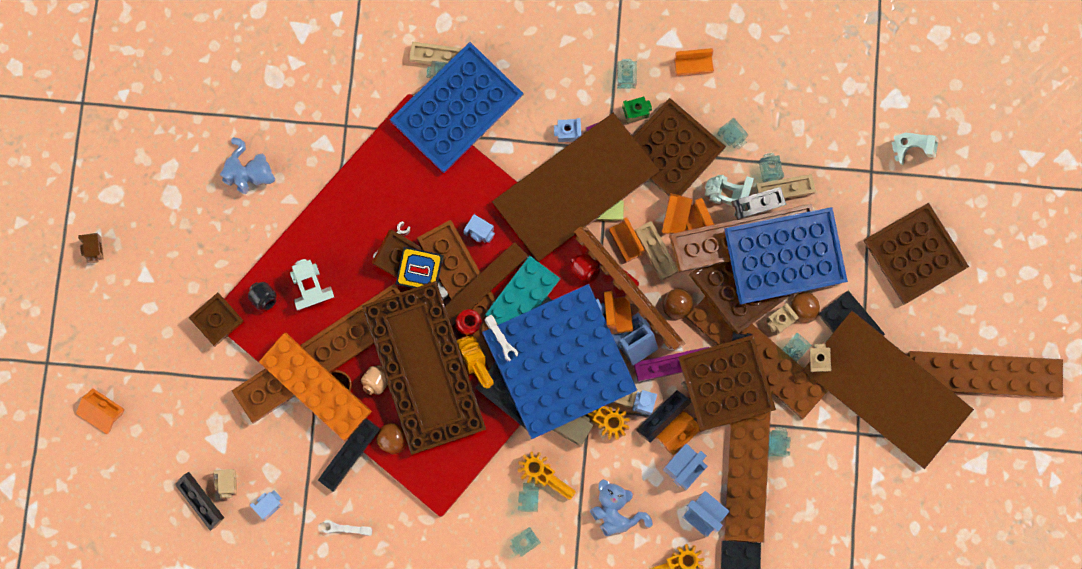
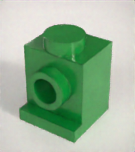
M644 96L623 101L622 109L627 124L649 118L652 106L649 100H645ZM640 105L642 108L640 110H637L635 106Z

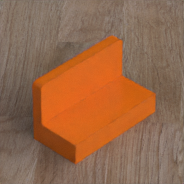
M713 48L677 51L674 57L676 76L713 73Z
M670 193L662 233L669 234L670 232L678 233L685 231L692 198Z
M703 199L695 200L690 208L686 225L687 229L692 230L714 225Z
M627 217L623 218L621 223L609 228V232L626 263L643 255L644 248Z
M612 291L604 292L607 326L611 334L633 331L631 303L626 297L614 299Z
M92 388L82 397L76 414L108 434L113 423L123 415L125 409Z
M682 411L656 439L674 456L700 429L693 417Z

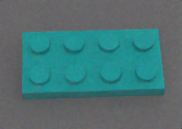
M529 256L484 317L492 315L497 325L537 308L544 298L549 295L560 278Z

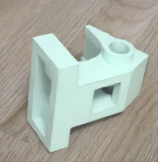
M907 132L894 136L895 141L892 142L894 153H898L895 156V160L899 161L901 165L904 164L906 152L912 147L922 148L928 157L936 158L939 141L936 136ZM905 140H908V143L906 145H903V142Z
M717 175L707 181L705 196L709 197V201L720 204L722 202L732 205L731 201L749 196L754 178L747 176L743 185H736L727 182L728 178L724 175ZM722 188L732 190V197L728 198L721 195ZM746 203L742 204L744 210L746 207Z
M303 259L297 261L296 265L292 266L293 272H290L294 283L298 282L303 296L294 300L297 310L334 297L331 287L321 290L316 276L320 274L316 263L312 264L311 260ZM312 277L316 287L305 290L301 280Z

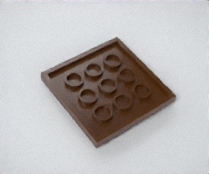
M671 98L633 136L660 170L650 180L669 197L670 193L682 196L726 148L720 140Z
M929 203L864 239V243L903 305L969 268L966 260Z
M731 261L698 268L689 274L724 321L737 334L794 294L740 304Z
M753 335L678 357L700 432L776 410Z

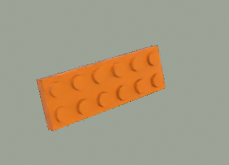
M284 333L259 361L261 365L344 441L352 435L372 412L287 333Z

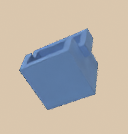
M639 313L632 316L633 331L612 334L618 349L623 352L632 365L658 350L655 336L650 330V324Z
M685 444L664 467L663 471L674 480L673 482L678 487L681 486L684 490H687L708 467L703 462L706 455L702 451L697 454L689 445Z
M704 491L696 501L692 500L686 506L688 511L683 515V518L701 534L708 537L712 531L717 533L723 525L720 522L729 513V510L708 492Z

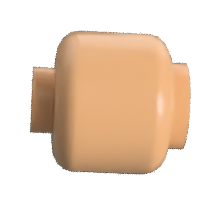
M371 366L361 378L363 390L369 395L381 394L388 385L382 366Z

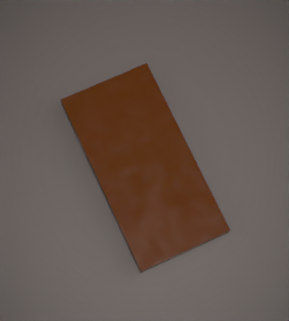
M613 112L493 200L492 203L534 258L540 262L575 236V230L579 227H587L657 175L660 170Z
M434 281L363 305L362 308L411 455L486 430L437 282Z
M853 311L848 314L824 343L826 348H830L831 371L810 372V362L803 369L806 374L924 470L974 410ZM818 354L817 360L823 361L824 355Z

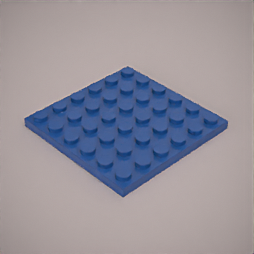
M589 284L497 325L505 336L506 341L518 352L517 357L514 352H508V357H510L511 361L505 359L503 348L500 342L497 341L493 331L488 329L482 332L530 439L543 435L637 391Z

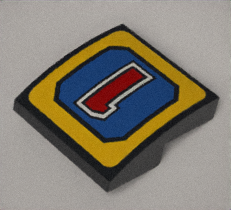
M403 247L396 285L416 288L434 281L438 285L444 255Z

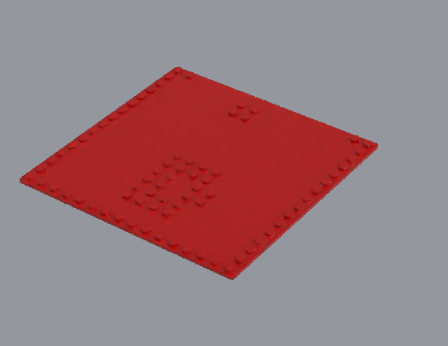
M407 94L224 298L244 321L228 337L259 363L284 333H287L299 345H302L394 283L396 285L397 278L373 265L372 261L374 254L379 250L388 231L398 232L397 226L400 222H404V225L400 228L401 231H406L410 227V232L403 237L421 247L417 237L451 220L480 273L514 242L528 257L531 256L535 259L492 203L493 200L518 182L475 146L470 147L443 173L390 122V119L413 97V95ZM474 214L494 226L493 232L495 234L489 243L477 242L471 238L470 233L468 236L464 235V229ZM577 235L573 236L539 262L560 278L548 295L552 300L588 284L595 299H599L600 304L604 303L605 305L604 292L612 291L614 299L627 295L623 289L619 290L614 285V278L610 274L606 275L600 268L602 264L598 260L596 261L599 264V274L593 281L582 282L571 273L572 259L576 255L588 254V251H590L586 245L582 246L575 237ZM527 258L491 291L495 300ZM303 259L311 260L312 264L316 263L320 274L316 276L321 290L331 287L334 297L297 310L294 300L303 296L298 282H293L290 272H293L292 266L296 265L297 261ZM625 271L633 282L639 286V281ZM312 277L301 280L305 290L316 287ZM266 282L273 288L277 298L276 304L271 309L258 310L249 301L248 293L252 284ZM396 285L400 292L413 289L410 287ZM449 296L443 300L445 306L451 301ZM455 325L452 327L456 341L466 336L459 333ZM375 344L336 369L345 372L350 377L352 384L350 392L372 411L367 416L370 421L379 428L389 423L402 427L388 385L379 395H369L363 390L361 378L371 366H382ZM467 371L486 430L412 455L408 445L402 452L397 454H391L382 450L377 444L376 435L364 451L366 455L439 517H443L520 426L474 388L479 382L475 372L469 374Z

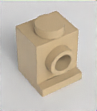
M786 303L766 319L768 321L767 326L772 332L780 334L796 322L799 317ZM779 316H783L785 321H779Z
M814 344V348H810V372L831 371L830 348H826V344ZM818 354L824 355L823 361L817 360Z
M214 470V474L218 476V479H215V490L220 494V498H232V495L237 494L236 470Z

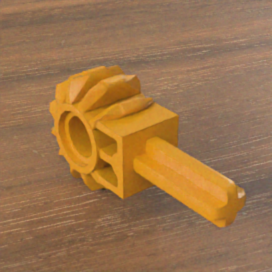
M472 335L461 337V339L457 340V344L466 370L469 374L475 372L482 386L487 389L490 388L494 382L486 370L485 356L481 351L479 343Z
M605 406L588 413L589 416L593 417L592 422L597 425V428L604 429L601 432L602 436L609 433L608 440H611L612 435L615 436L616 440H619L618 433L624 437L626 435L624 430H629L630 426L625 424L630 422V419H623L626 412L618 414L620 410L618 407L615 413H613L611 407L607 408ZM616 419L619 422V426L611 428L608 425L609 420Z
M533 451L530 452V459L525 454L522 456L526 463L519 461L518 464L524 466V468L517 470L518 473L525 472L520 477L522 480L528 476L527 484H530L531 480L534 479L535 485L539 483L545 487L547 484L568 500L573 498L576 491L554 476L555 471L550 468V464H543L548 459L546 456L540 460L541 453L538 452L535 458ZM531 463L538 464L539 471L537 473L529 471L528 466Z
M685 544V551L680 546L677 547L680 555L673 553V557L667 558L666 563L650 569H696V567L703 569L704 566L698 564V562L705 561V558H698V555L702 553L701 550L694 553L695 545L689 551L688 544ZM684 556L692 557L693 564L691 566L683 564Z

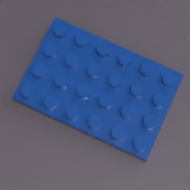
M469 42L390 119V122L445 173L524 93Z
M833 207L724 228L740 304L848 282Z

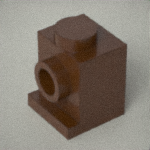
M98 233L78 235V239L83 243L80 245L81 255L86 258L87 263H97L98 260L104 259L102 238Z

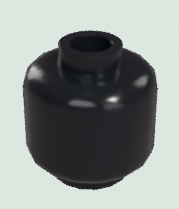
M256 282L251 285L248 299L258 310H269L276 304L277 294L268 283Z

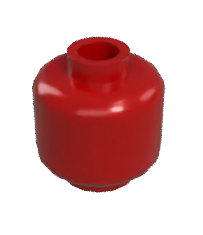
M588 254L576 255L572 259L571 273L582 282L593 281L599 274L598 262Z
M466 309L457 315L455 326L459 333L469 336L480 329L482 320L478 312L473 309Z

